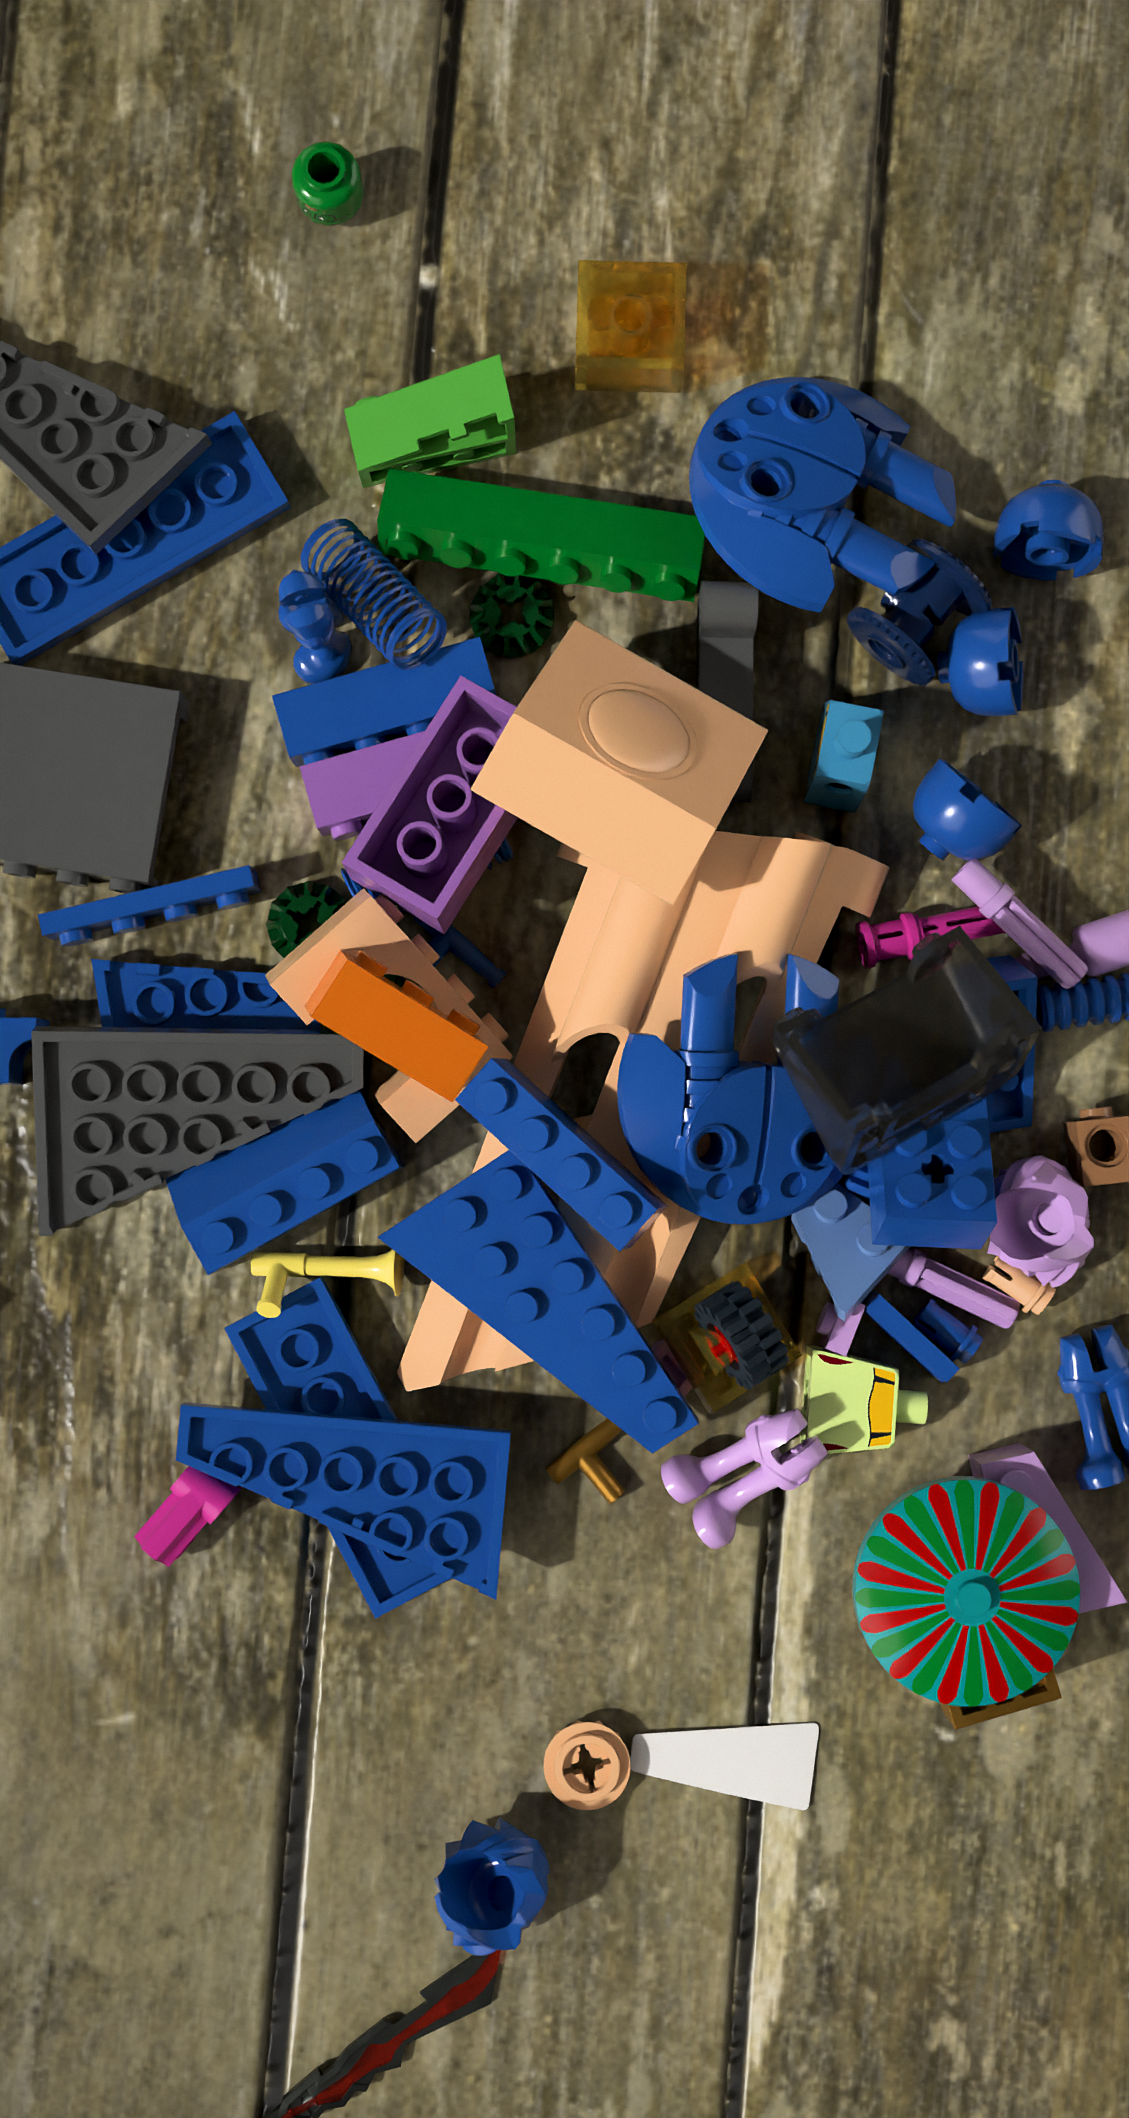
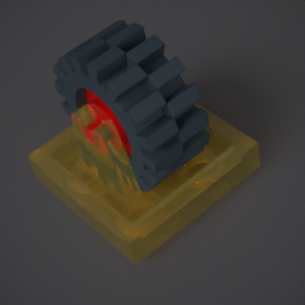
M746 1262L732 1268L652 1319L708 1413L717 1412L802 1356Z

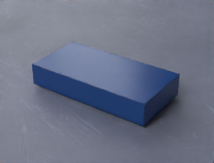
M871 1291L861 1302L866 1305L864 1313L934 1378L942 1383L944 1381L947 1383L960 1369L879 1293Z

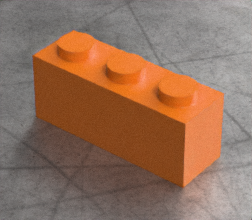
M340 950L305 1005L310 1017L453 1103L489 1047L477 1035L481 1026L454 1008L447 1016L430 1006L435 997L413 982L406 980L401 988L385 978L384 975L388 968L368 954L359 950L356 957L353 958Z

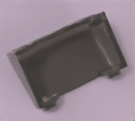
M961 926L942 936L936 932L923 938L913 948L912 954L914 958L905 974L834 1013L823 1017L819 1010L815 1008L804 1011L802 1007H797L784 1014L775 1024L772 1044L828 1156L841 1174L846 1175L861 1169L894 1150L899 1144L923 1131H927L1001 1088L1020 1071L1042 1029Z

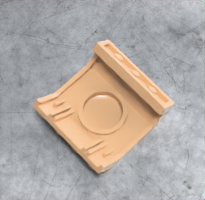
M575 620L513 712L470 790L673 905L719 825L769 730Z

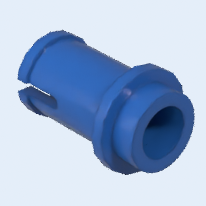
M930 1298L917 1313L911 1324L948 1351V1358L952 1362L958 1359L963 1364L967 1363L984 1339L976 1333L978 1327L974 1324L969 1327Z

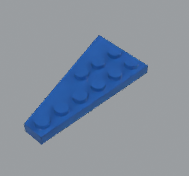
M507 1150L378 1236L386 1245L652 1454L699 1424L698 1417L537 1175L510 1150Z
M188 1402L181 1404L176 1461L236 1487L238 1485L271 1499V1502L290 1510L292 1508L317 1519L319 1523L394 1556L400 1555L432 1569L431 1572L447 1579L453 1578L478 1589V1592L495 1600L497 1598L511 1430Z

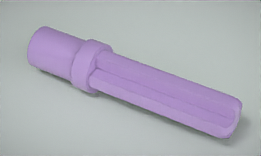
M977 859L968 861L952 877L951 881L979 907L978 910L987 919L991 918L1063 988L1068 989L1075 986L1088 971L1087 965L1014 896L1015 891L1006 883L1002 884Z
M916 1248L908 1249L887 1273L897 1278L898 1282L910 1288L913 1286L1003 1329L1009 1328L1018 1316L1020 1303L1017 1300L927 1257L926 1253Z

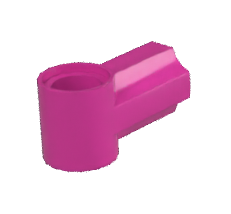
M188 1466L171 1486L170 1490L172 1493L134 1538L141 1545V1549L151 1558L169 1567L195 1540V1536L207 1522L211 1525L243 1487L239 1485L236 1487Z

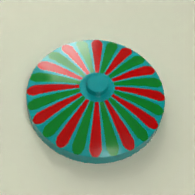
M973 1476L945 1477L923 1483L903 1493L892 1501L872 1523L861 1543L854 1566L852 1584L854 1610L862 1635L872 1653L884 1669L903 1686L922 1697L942 1704L966 1707L990 1705L1003 1702L1030 1689L1041 1681L1060 1660L1069 1645L1078 1619L1080 1607L1079 1573L1074 1555L1063 1532L1055 1521L1030 1498L1014 1488L986 1478Z

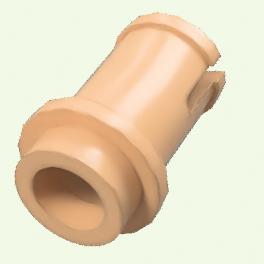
M996 1256L993 1259L995 1261L994 1264L1010 1276H1006L990 1264L982 1279L989 1281L1021 1303L1020 1310L1024 1313L1030 1310L1039 1315L1052 1299L1056 1288H1052L1048 1283L1043 1286L1036 1275L1028 1277L1021 1269L1007 1264L1000 1259V1256Z

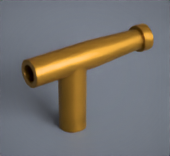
M607 1418L545 1467L547 1473L559 1485L580 1468L608 1504H611L625 1492V1489L597 1456V1453L615 1438L622 1429Z

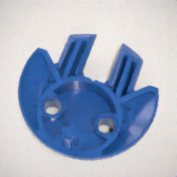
M785 377L762 381L731 395L716 408L704 424L693 449L689 470L690 494L698 522L705 536L726 564L740 577L765 594L786 604L821 613L835 587L831 563L893 596L906 591L918 583L936 564L934 560L854 519L855 513L843 506L855 485L864 489L870 485L948 527L953 526L956 518L955 487L950 472L901 447L909 432L910 425L894 411L871 396L854 388L836 382L807 377Z
M738 953L726 954L709 960L683 975L680 1048L674 1049L673 1052L656 1035L629 1033L622 1053L617 1084L618 1110L623 1134L634 1160L651 1184L665 1197L678 1206L713 1221L745 1225L765 1223L789 1216L811 1205L828 1192L846 1173L857 1157L871 1125L872 1107L877 1095V1065L871 1036L847 1035L836 1046L839 978L814 962L791 954H787L783 1049L777 1050V1064L763 1061H739V1051L734 1050ZM709 1133L711 1140L709 1150L705 1155L698 1158L696 1151L697 1143L703 1135ZM810 1133L812 1139L811 1147L802 1156L800 1152L801 1141Z

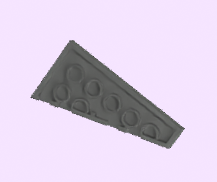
M0 341V461L95 554H98L212 445L206 433L192 427L186 429L167 420L164 414L148 407L142 409L120 399L115 392L45 360L42 363L21 354L18 348Z

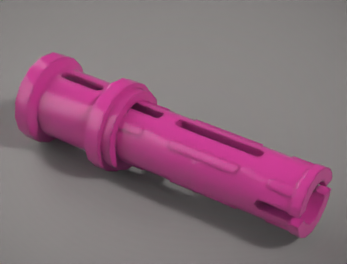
M978 906L921 918L916 913L905 912L901 913L897 920L869 925L865 920L857 922L855 926L858 953L865 969L874 968L877 961L906 956L909 960L920 958V955H924L925 949L971 941L1006 932L991 918L987 919L978 910Z

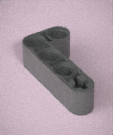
M702 581L697 603L696 689L753 721V638L758 622V589L747 581ZM753 761L731 802H751Z

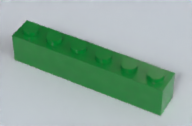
M390 468L388 469L377 519L378 550L384 555H391L401 560L417 559L443 563L453 568L468 567L499 572L505 576L520 575L546 579L563 585L578 584L604 588L614 593H637L656 596L666 601L682 600L694 602L705 534L698 522L697 516Z

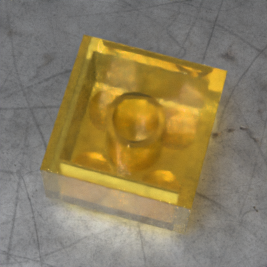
M578 260L575 390L681 392L684 373L687 263Z

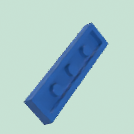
M250 865L38 914L42 936L54 941L60 940L61 946L67 947L90 942L93 940L92 932L112 928L114 934L139 931L146 928L144 920L164 915L166 922L190 919L198 915V907L217 903L219 910L245 906L250 903L249 895L262 893L257 871Z

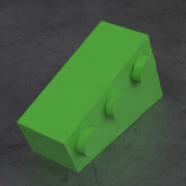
M500 354L382 396L363 398L357 401L354 406L344 409L357 470L363 488L386 483L389 468L429 474L517 454L514 414Z

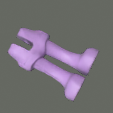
M798 1408L775 1415H761L748 1423L745 1428V1437L715 1454L705 1457L687 1454L674 1455L661 1465V1477L665 1488L677 1502L686 1504L702 1495L714 1482L733 1470L753 1461L761 1464L758 1468L731 1485L715 1490L697 1501L692 1514L693 1524L698 1536L708 1547L719 1549L731 1543L736 1531V1517L747 1503L777 1487L786 1491L799 1487L809 1480L811 1471L827 1456L828 1451L817 1436L806 1439L784 1454L777 1448L788 1442L807 1426L808 1422Z

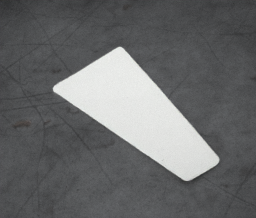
M816 1723L636 1734L632 1740L630 1769L633 1772L724 1794L806 1810L810 1802L819 1727Z

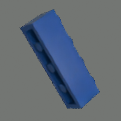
M480 637L439 648L432 658L414 669L400 670L394 668L389 662L272 695L290 760L295 767L426 731L460 676L496 695ZM420 653V654H418L417 656L412 657V658H410V659H408V660L399 661V662H409V661H411V660H413V659L419 657L422 653Z
M490 1058L455 1099L619 1252L632 1247L667 1208V1205L509 1060Z

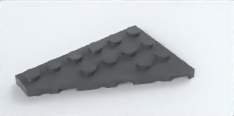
M35 1026L31 1031L39 1236H51L56 1230L86 1216L91 1217L104 1211L111 1204L125 1201L163 1183L164 1179L194 1165L197 1167L212 1160L215 1155L221 1152L233 1150L271 1132V1129L302 1114L307 1115L320 1109L323 1104L331 1100L341 1099L362 1089L364 1086V1049L333 1030Z

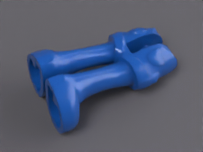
M292 570L280 582L278 615L283 627L294 634L297 641L301 644L293 657V667L297 675L308 684L339 677L348 666L353 648L349 635L346 632L335 629L344 620L342 611L325 593L324 583L319 577L309 572Z
M1112 1324L1091 1330L1092 1344L1101 1371H1093L1088 1351L1079 1333L1060 1337L1061 1364L1057 1374L1063 1392L1066 1394L1073 1393L1085 1440L1084 1460L1080 1463L1076 1472V1478L1081 1490L1105 1488L1119 1484L1126 1479L1122 1462L1113 1450L1105 1425L1100 1393L1103 1392L1106 1393L1120 1437L1123 1462L1126 1472L1129 1474V1350L1124 1347Z

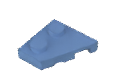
M838 1182L818 1200L792 1214L791 1217L801 1241L807 1245L811 1253V1262L819 1278H823L834 1301V1310L843 1321L851 1315L910 1248V1246L872 1245L870 1207Z

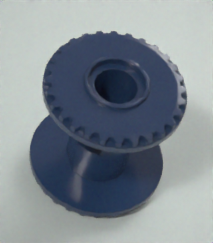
M916 539L909 542L906 546L936 562L930 572L918 583L896 596L885 592L880 606L886 610L884 616L867 608L854 607L848 614L847 623L857 641L880 664L906 681L915 685L925 686L935 677V669L922 650L923 646L934 634L933 624L937 626L942 625L954 610L966 616L979 611H988L992 608V598L977 575L962 563L960 559L933 542Z

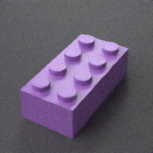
M460 676L341 862L353 881L377 895L387 897L397 907L443 934L450 927L518 818L470 790L510 717L517 708L516 706Z

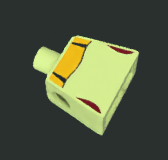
M806 1345L802 1415L808 1424L800 1432V1443L810 1437L817 1436L828 1451V1454L891 1448L895 1442L896 1422L926 1423L928 1413L927 1392L898 1390L899 1370L892 1365L847 1354L845 1357L822 1347Z

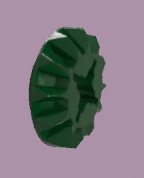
M498 573L493 579L479 586L470 604L472 631L476 638L480 637L482 646L495 655L506 658H518L529 655L546 642L554 624L552 599L540 581H535L526 576H505ZM525 598L521 616L529 628L527 629L523 624L518 625L516 622L511 621L497 631L503 615L496 601L498 600L501 604L505 603L512 607L517 602L521 603Z
M306 881L293 886H287L271 902L266 927L271 945L283 958L313 933L309 932L305 938L302 937L299 944H296L300 938L298 934L301 927L290 916L291 912L308 916L313 909L316 910L320 903L321 906L318 909L320 913L317 921L322 925L346 904L344 898L332 887Z

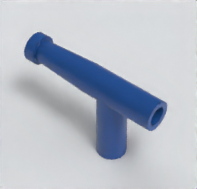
M414 917V920L433 936L428 944L440 956L432 964L434 967L450 951L486 979L492 989H495L507 975L502 968L498 969L452 924L446 933L443 934Z

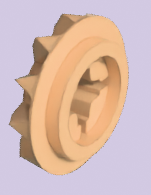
M576 1720L572 1725L563 1730H557L554 1738L545 1750L544 1775L548 1787L557 1799L574 1809L595 1810L609 1805L620 1796L629 1780L631 1768L629 1751L619 1733L606 1727L600 1721L581 1722ZM581 1744H585V1748L589 1750L592 1758L601 1757L603 1763L595 1765L593 1785L589 1784L588 1777H585L582 1769L573 1770L571 1764L579 1761Z

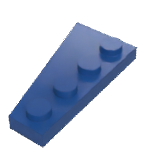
M91 959L102 1027L323 1030L322 1024L315 1019L308 1025L304 1023L270 986L265 976L267 973Z

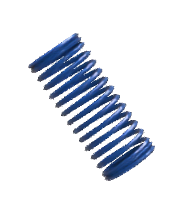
M334 519L322 524L310 535L301 553V567L305 572L312 573L322 580L328 597L361 630L363 635L375 645L377 650L381 651L394 668L400 670L414 669L426 663L436 654L442 646L447 633V621L437 609L433 608L431 602L427 601L424 595L420 594L408 579H405L403 573L399 572L396 566L392 565L389 559L384 557L383 553L376 548L375 544L370 542L368 537L363 535L362 531L352 521ZM335 527H348L330 534L320 544L314 554L310 569L309 555L316 541L327 531ZM343 532H353L354 535L346 536L337 541L326 552L321 560L319 570L316 572L315 564L323 547L333 537ZM354 539L352 545L344 548L333 559L328 570L322 572L324 563L330 554L340 544ZM347 551H349V553H348L347 556L344 558V560H342L337 566H335V564L337 563V561H338ZM367 553L366 559L358 562L362 554ZM374 561L372 567L364 570L368 562ZM381 568L379 574L373 576L370 580H368L374 573L375 569ZM347 573L344 580L336 584L338 578L344 576ZM384 575H388L387 578H386V581L383 582V583H381V584H379V585L374 589V587H375V586L378 584V582L381 580V577H383ZM354 580V582H353V584L351 585V587H350L349 589L343 591L345 585H346V584H349L350 582H352V581ZM394 582V585H393L392 589H390L389 591L385 592V593L380 597V595H381V594L384 592V590L387 588L388 584ZM362 586L358 594L350 598L352 592ZM398 590H401L399 596L393 599L389 604H387V602L391 599L394 593ZM369 593L364 603L357 605L359 599ZM408 597L406 603L399 607L385 624L379 626L381 619L393 612L402 599ZM379 598L371 610L364 612L367 605ZM354 601L353 606H349V602ZM386 605L378 617L371 619L374 612ZM415 605L412 612L399 621L393 631L386 633L388 627L400 619L408 607ZM361 608L360 613H356V610ZM368 615L367 620H363V617ZM424 617H429L426 627L417 638L408 645L394 649L395 644L404 641L416 631ZM433 618L437 619L436 628L432 636L422 647L406 656H394V653H400L418 643L428 632ZM417 621L416 624L411 628V630H409L406 634L400 637L405 629H407L411 624ZM375 622L374 627H370V624ZM382 630V633L377 635V631ZM389 637L388 642H384V638ZM426 648H428V649H427L424 653H422L419 657H417V658H415V659H413V660H411V661H409V662H399V661H404V660H408V659H410V658H412V657H415V656H417L418 654H420L422 651H424Z

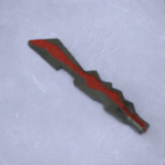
M496 1950L491 1954L483 1956L471 1955L422 1989L420 1994L426 2001L395 2022L383 2017L345 2047L333 2064L322 2071L319 2066L312 2070L283 2095L281 2104L277 2105L274 2110L262 2118H319L324 2110L344 2107L355 2091H367L375 2073L401 2067L404 2046L490 2005L501 1950Z

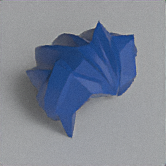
M498 1817L495 1827L472 1820L467 1826L462 1840L445 1843L446 1860L444 1868L434 1878L440 1891L434 1897L437 1910L446 1925V1930L454 1932L453 1946H463L466 1952L476 1956L491 1954L496 1950H515L520 1944L522 1930L530 1927L531 1922H533L545 1903L549 1890L547 1885V1875L550 1873L549 1862L543 1846L537 1839L528 1836L500 1817Z

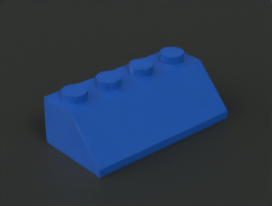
M360 1089L341 1099L331 1100L323 1104L320 1109L307 1115L302 1114L272 1128L271 1132L233 1150L221 1152L215 1155L212 1160L197 1167L194 1165L165 1180L181 1228L207 1275L226 1268L405 1166L364 1092Z

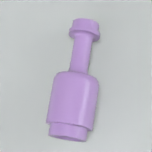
M1129 909L1080 925L1073 930V942L1068 948L1087 965V976H1099L1129 966ZM1026 952L1021 953L1018 958H1015L1037 976V979L1049 975L1033 958L1030 959Z

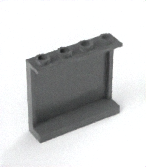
M0 663V864L4 865L3 873L35 879L37 870L57 873L56 882L80 887H88L90 878L109 881V890L124 894L140 891L142 887L153 888L159 886V881L153 877L178 726L179 722L186 723L190 702L185 696L176 690Z

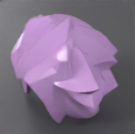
M1042 1155L1017 1160L1009 1168L998 1170L999 1177L994 1178L998 1222L990 1234L987 1253L1000 1256L1002 1261L1021 1269L1028 1277L1036 1275L1043 1286L1049 1282L1052 1288L1067 1282L1076 1270L1085 1264V1258L1094 1247V1238L1088 1231L1090 1227L1088 1196L1084 1188L1072 1179L1065 1166Z

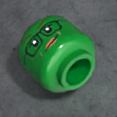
M329 141L317 142L302 150L295 159L291 176L296 200L304 215L313 222L324 226L341 225L352 219L360 209L364 196L360 167L353 154L341 144Z

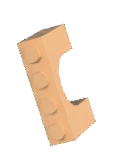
M364 888L265 975L270 986L308 1025L314 1019L310 1017L305 1005L339 951L342 950L355 958L360 950L388 968L385 974L408 978L433 995L435 999L430 1006L447 1016L454 1008L481 1026L477 1035L489 1047L459 1094L490 1058L510 1060L514 1057L502 1044L510 1036L488 1012L480 1019L468 1006V1003L475 996L454 973L445 980L432 965L440 956L418 933L410 940L399 928L397 923L404 916L396 906L383 895H379L374 899ZM399 1070L373 1092L379 1104L415 1143L460 1105L456 1100L453 1103Z

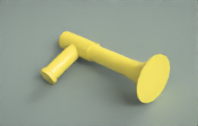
M393 1249L384 1254L367 1257L254 1251L251 1257V1273L253 1276H266L261 1300L257 1304V1312L266 1318H275L281 1314V1301L287 1277L336 1276L376 1279L387 1283L393 1288L395 1296L399 1297L404 1279V1258Z

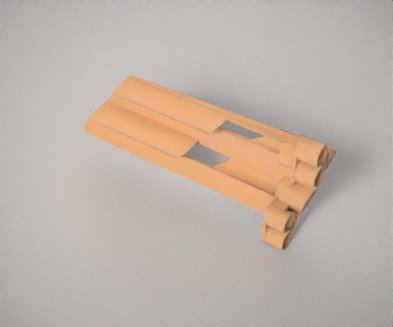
M715 831L674 904L671 905L561 842L556 857L585 866L587 871L513 1065L551 1099L569 1049L575 1042L597 1033H610L616 1036L620 1042L593 1114L574 1118L573 1120L667 1205V1208L632 1247L619 1252L540 1178L539 1180L638 1328L653 1323L701 1216L678 1206L655 1188L640 1170L626 1143L619 1117L617 1084L622 1053L629 1033L656 1035L673 1052L674 1049L680 1048L683 975L709 960L726 954L738 953L737 985L753 977L765 978L737 1050L739 1051V1061L772 1063L784 1036L787 954L799 956L816 964L842 907L871 918L890 869L885 864L849 848L834 846L799 832H794L792 838ZM489 1131L472 1174L509 1150ZM709 1133L703 1135L697 1143L696 1151L698 1158L705 1155L709 1150L711 1143ZM431 1280L397 1370V1375L406 1391L440 1385L448 1379L471 1371L485 1368H496L495 1371H499L534 1360Z

